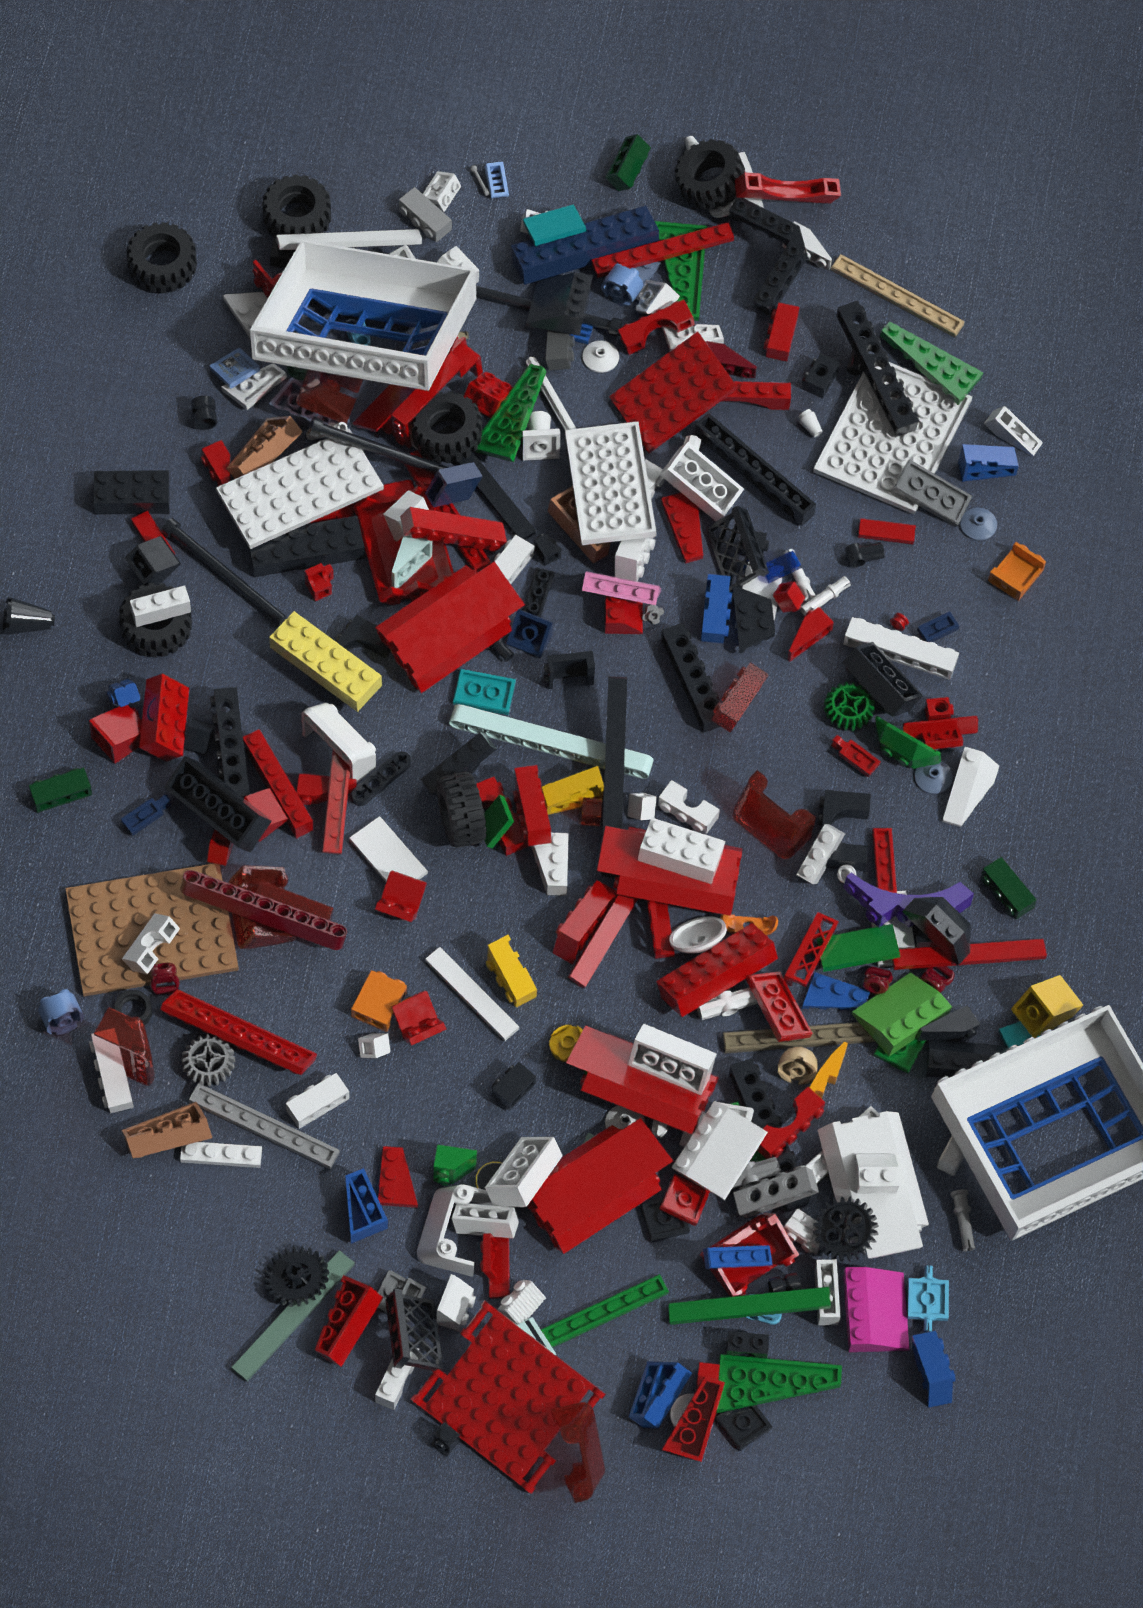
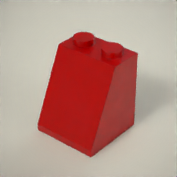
M129 705L119 706L89 720L91 738L114 764L140 746L142 720L139 718L140 715L134 707L130 708Z

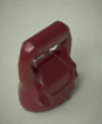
M165 962L152 967L150 970L151 988L155 994L174 993L179 988L180 982L175 964ZM166 982L175 983V985L156 987V984Z
M874 966L869 967L864 973L863 987L871 993L883 994L888 990L889 984L893 980L890 970Z
M947 966L935 968L948 976V979H945V977L933 970L934 967L927 968L920 979L940 993L954 980V971Z

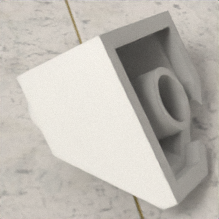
M646 280L637 296L639 304L636 306V311L644 314H653L658 309L671 306L680 296L667 283Z

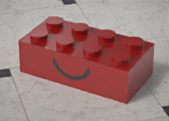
M163 673L146 679L139 748L166 762L183 756L189 687Z

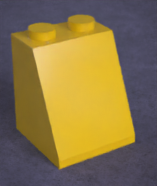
M1061 975L1030 986L1011 1010L1031 1036L1037 1038L1044 1031L1052 1030L1074 1017L1083 1004Z

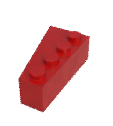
M704 1376L661 1450L702 1462L725 1382Z

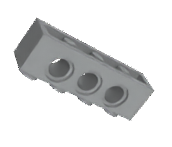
M798 1166L793 1169L794 1171L778 1173L775 1175V1178L770 1180L762 1179L756 1185L740 1187L739 1191L733 1192L739 1215L749 1218L819 1193L813 1170L805 1166ZM796 1180V1186L791 1189V1183ZM778 1186V1192L773 1195V1189ZM760 1193L759 1200L755 1202L756 1194Z

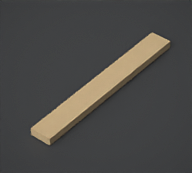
M841 254L831 267V271L954 338L964 326L965 321Z

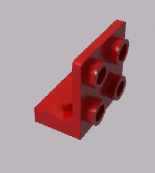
M254 260L252 269L254 274L253 281L258 288H262L268 299L282 273L277 274L271 279L257 260Z
M484 372L468 384L464 398H470L472 403L477 405L479 412L492 418L500 407L501 402L505 400L513 387L509 383L496 378L492 373Z
M391 870L382 898L377 902L375 910L412 922L416 919L427 882Z
M426 990L391 1006L403 1039L411 1046L446 1030L444 1022L437 1018Z

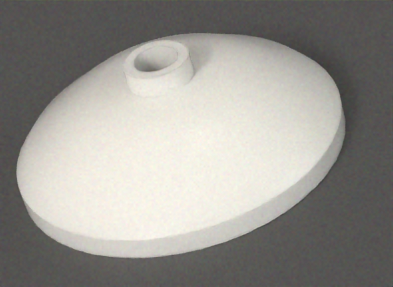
M717 917L692 919L678 926L671 933L669 941L672 948L679 952H704L714 947L723 939L727 931L726 924Z

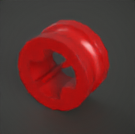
M895 613L894 618L890 619V624L896 630L903 631L905 626L909 624V621L903 614Z

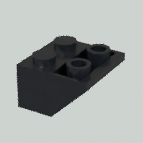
M161 536L137 545L125 557L145 586H149L148 583L159 585L181 565Z

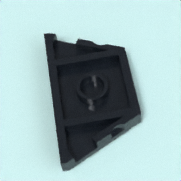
M733 586L732 593L739 653H743L745 649L753 645L757 646L763 640H768L775 636L772 599Z

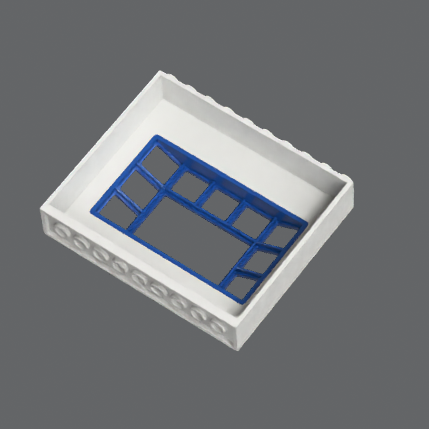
M301 240L250 329L252 359L429 391L476 301L475 269ZM311 299L332 311L328 320L307 308ZM303 314L324 327L319 336L298 324ZM338 314L359 318L356 325L335 321ZM366 319L387 323L383 330L363 326ZM393 324L415 327L411 335L390 331ZM438 324L436 329L420 333L421 329ZM330 329L407 343L401 352L327 339L326 336ZM431 338L427 346L411 349L414 343Z
M1109 1005L1096 1007L1091 1011L1092 1013L1088 1015L1081 1014L1074 1019L1075 1021L1071 1023L1066 1021L1053 1031L1048 1029L1036 1039L1031 1037L1020 1046L1013 1045L1003 1054L996 1053L992 1055L988 1061H978L968 1070L963 1068L957 1071L953 1077H943L934 1088L931 1096L1011 1241L1143 1179V1063ZM1097 1066H1101L1110 1085L1093 1096L1088 1097L1078 1078ZM1071 1082L1082 1101L1061 1110L1051 1091ZM1115 1091L1125 1110L1103 1123L1092 1103ZM1045 1095L1055 1114L1035 1123L1025 1108L1024 1103ZM1017 1107L1028 1126L1010 1135H1006L996 1116ZM1084 1107L1087 1108L1110 1151L1034 1185L1011 1141ZM1129 1116L1139 1136L1116 1147L1107 1128ZM990 1120L1000 1139L984 1143L974 1123ZM1004 1145L1015 1164L999 1169L988 1149ZM1019 1171L1028 1189L1012 1194L1002 1175Z

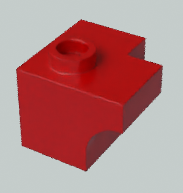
M320 563L305 570V585L315 601L332 594L330 581L334 579V572L330 564L323 566Z

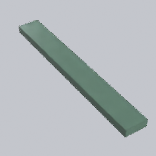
M340 1250L327 1263V1269L330 1272L327 1276L329 1281L325 1283L326 1288L324 1290L320 1289L322 1294L320 1296L315 1295L316 1300L314 1301L309 1299L307 1305L304 1302L299 1307L296 1303H294L293 1307L288 1305L232 1366V1370L246 1382L251 1379L340 1282L343 1275H346L355 1265Z

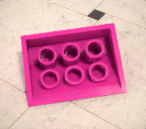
M846 1267L843 1277L849 1352L909 1351L904 1273L869 1267Z

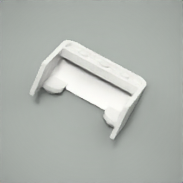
M323 703L308 707L302 712V735L306 737L315 731L350 766L351 779H357L358 783L376 768V748L371 742L367 743L338 713L337 708L333 704Z
M457 1185L440 1188L434 1193L417 1249V1258L421 1263L473 1277L474 1262L455 1257L457 1252L456 1244L452 1240L445 1239L444 1235L454 1203L466 1205L474 1202L493 1206L486 1190L468 1185Z

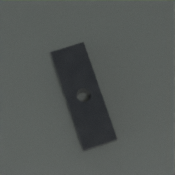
M536 567L523 611L540 618L542 617L554 578L553 571Z

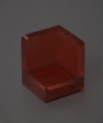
M583 797L581 825L600 826L602 799Z

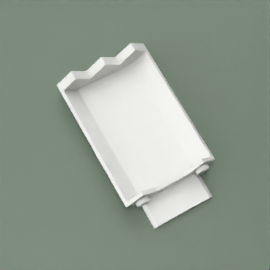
M886 1111L879 1113L876 1117L868 1118V1116L852 1118V1121L841 1124L838 1121L818 1129L836 1201L840 1202L842 1196L845 1201H848L849 1196H851L853 1202L859 1198L861 1204L866 1202L868 1205L867 1209L871 1208L873 1210L871 1215H876L877 1217L873 1222H877L879 1227L874 1229L878 1231L879 1235L873 1236L876 1243L870 1242L872 1250L866 1248L868 1258L872 1259L923 1247L919 1232L922 1231L923 1227L928 1226L929 1223L899 1113ZM855 1154H895L899 1166L900 1184L897 1193H857ZM856 1217L853 1220V1224H859L862 1217ZM852 1237L850 1243H856L859 1237Z

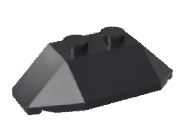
M944 897L914 898L902 911L957 966L970 953L971 924Z

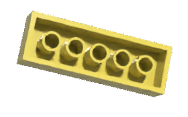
M295 611L269 637L270 648L357 712L382 686V676Z

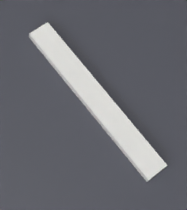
M419 229L276 236L279 250H295L301 240L342 247L422 244Z

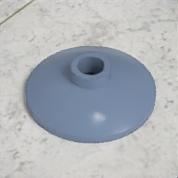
M971 508L963 514L960 520V527L968 538L983 541L994 535L997 529V520L987 509Z
M942 761L939 764L916 768L915 771L917 786L928 794H941L951 786L953 780L951 769ZM931 772H935L938 775L934 776L931 774Z

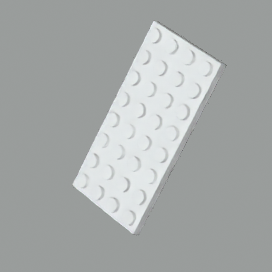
M639 422L565 430L582 545L655 537L656 527Z
M332 438L322 440L216 487L219 497L250 549L384 489V485L361 448Z

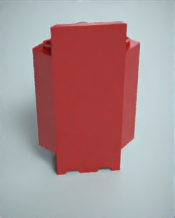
M457 336L429 391L390 384L352 424L377 432L382 427V430L388 435L392 434L400 445H406L410 448L412 445L408 423L455 375L462 378L468 371H471L479 377L483 373L481 356L467 346L466 337L458 339L459 337Z

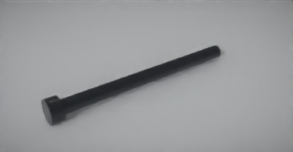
M476 286V297L530 310L531 299ZM585 314L583 324L607 330L609 335L618 337V329L622 327L623 320L615 317L612 320Z
M315 416L312 418L308 428L309 435L318 437L321 434L436 474L440 469L449 468L323 424V419Z
M170 518L163 525L161 532L168 538L174 537L279 625L285 621L287 617L180 529L181 524L177 520Z

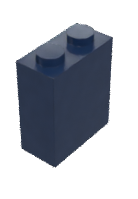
M474 462L440 469L432 479L425 495L433 507L469 500L483 476Z

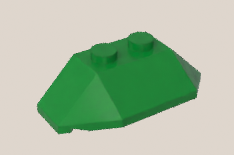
M876 716L875 725L880 749L885 756L893 757L902 766H908L912 769L935 765L941 762L940 752Z

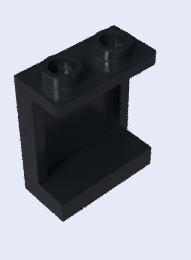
M593 651L547 656V663H544V683H548L549 689H553L554 679L585 676L586 686L594 685L595 662Z

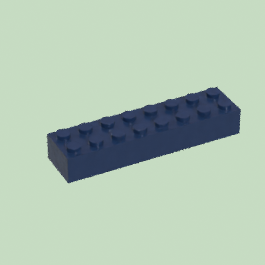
M647 206L585 223L586 232L535 246L532 239L511 245L512 261L524 285L592 265V259L658 242L659 229Z

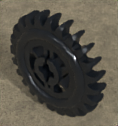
M293 1246L292 1253L285 1248V1256L278 1252L279 1260L271 1258L274 1266L267 1264V1268L271 1272L264 1271L267 1278H264L263 1281L266 1284V1291L269 1292L270 1297H274L275 1302L281 1301V1305L288 1303L289 1307H293L294 1303L299 1307L302 1302L307 1305L309 1299L314 1301L316 1300L315 1295L320 1296L322 1294L320 1289L324 1290L326 1288L325 1283L329 1281L327 1276L330 1272L327 1269V1262H324L325 1259L322 1255L319 1257L317 1250L313 1254L311 1247H309L305 1253L304 1247L301 1246L300 1251L297 1252L296 1247Z

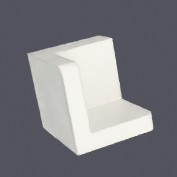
M647 793L629 794L628 817L638 820L654 818L656 796Z
M371 1033L358 1038L361 1058H378L390 1053L388 1033Z

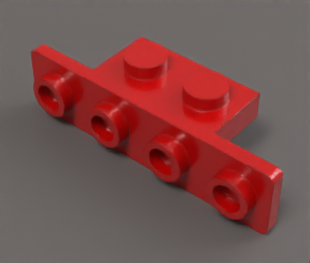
M968 716L904 723L903 731L916 739H922L924 744L934 750L963 746V734L978 732V717Z
M491 1233L483 1234V1241L480 1243L483 1260H481L480 1266L481 1271L489 1278V1297L491 1299L504 1298L510 1295L509 1238L494 1237Z

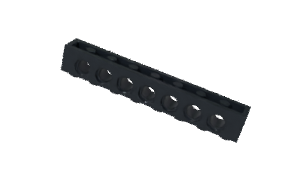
M858 300L838 307L836 317L895 436L898 437L915 431L919 417L916 412H913L909 397L905 396L904 387L900 381L898 382L896 371L893 366H890L886 351L882 350L880 338L875 336L871 321H868L866 318L865 308L860 306Z
M707 413L696 423L695 436L701 439L704 444L802 526L814 516L816 508L814 501L710 413Z
M751 1058L730 1065L729 1075L741 1105L754 1110L751 1122L762 1129L766 1125L781 1128V1119L774 1113V1102L771 1098H768L766 1093L768 1092L765 1081L760 1079L759 1075H761L758 1064H754ZM745 1080H752L754 1083L749 1085L745 1083ZM758 1097L761 1099V1101L755 1102L752 1100V1098ZM764 1114V1115H766L768 1118H767V1119H761V1118L759 1117V1115ZM787 1144L782 1148L784 1149L783 1153L777 1157L780 1168H789L790 1171L787 1172L789 1173L797 1167L795 1163L797 1160L794 1151H790ZM811 1196L783 1205L785 1212L807 1206Z

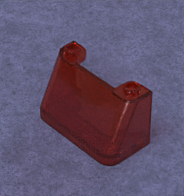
M756 770L749 778L734 807L733 818L779 857L784 859L791 858L812 837L816 817L805 809H798L792 815L788 814L763 793L767 788L768 781L761 772Z
M242 865L230 878L229 884L283 903L281 891L288 884V876L285 873L284 867ZM232 913L240 949H254L289 943L297 938V936Z
M580 1402L551 1409L553 1420L557 1422L563 1440L569 1444H579L582 1461L573 1463L572 1472L569 1475H564L565 1485L574 1503L588 1500L605 1474L594 1410L589 1403Z

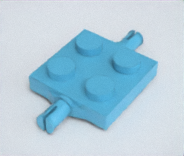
M928 1265L924 1266L925 1277L908 1279L907 1319L924 1321V1333H927V1331L932 1332L933 1321H948L949 1280L934 1278L933 1266L931 1265L929 1266V1273Z

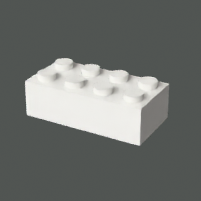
M689 442L679 447L660 473L664 479L715 521H718L727 514L744 490V488Z
M651 818L640 847L638 861L712 884L723 853L725 841Z
M643 1024L634 1040L628 1065L702 1095L710 1079L716 1053Z
M554 1137L520 1138L485 1187L493 1206L527 1207L562 1157Z

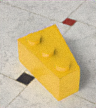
M598 766L542 786V794H544L548 815L603 802L604 784Z
M506 935L488 945L486 964L491 972L494 971L496 974L498 985L506 990L505 995L510 1003L513 1002L517 1008L536 998L537 988L526 967L523 968L519 962L518 957L520 956L518 952H513L509 945L511 939L509 935Z

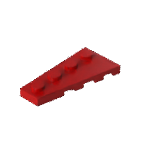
M682 493L661 498L662 506L685 564L703 559L698 506Z

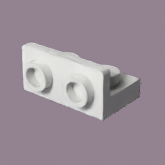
M437 171L423 195L433 204H437L441 211H445L461 185L455 174Z

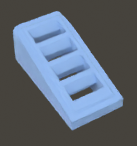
M503 162L485 164V175L491 199L508 197L509 193ZM493 171H499V173L491 174ZM495 177H500V178H501V179H498V180H492V178H495ZM502 183L501 186H493V184ZM503 189L504 191L500 193H494V190Z

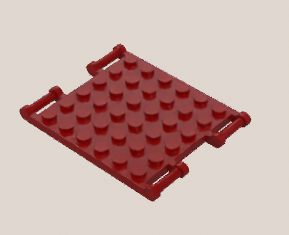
M484 1300L481 1304V1309L466 1329L463 1328L460 1332L463 1337L472 1342L448 1375L439 1369L432 1371L431 1376L419 1392L412 1396L411 1400L442 1424L444 1422L460 1434V1438L532 1494L535 1490V1485L550 1465L553 1466L556 1462V1459L545 1451L568 1419L582 1427L587 1415L599 1399H603L606 1394ZM490 1312L492 1317L477 1337L472 1335L485 1315ZM440 1377L444 1381L426 1403L423 1398ZM591 1390L594 1394L580 1413L575 1415L573 1412ZM541 1456L544 1461L527 1482L524 1478Z

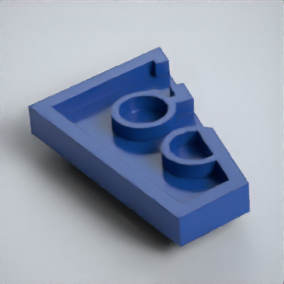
M815 972L802 1009H809V1007L827 1010V1008H839L840 1010L854 1011L867 1002L870 992Z

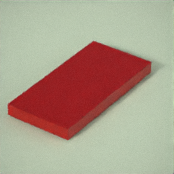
M780 971L748 975L746 981L778 1042L805 1039L812 1036L813 1033Z

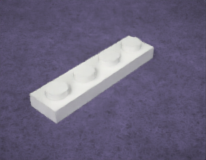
M195 1142L182 1146L180 1161L182 1163L260 1168L262 1146Z

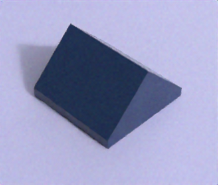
M519 609L517 610L511 628L512 631L506 644L542 657L552 637L553 622Z

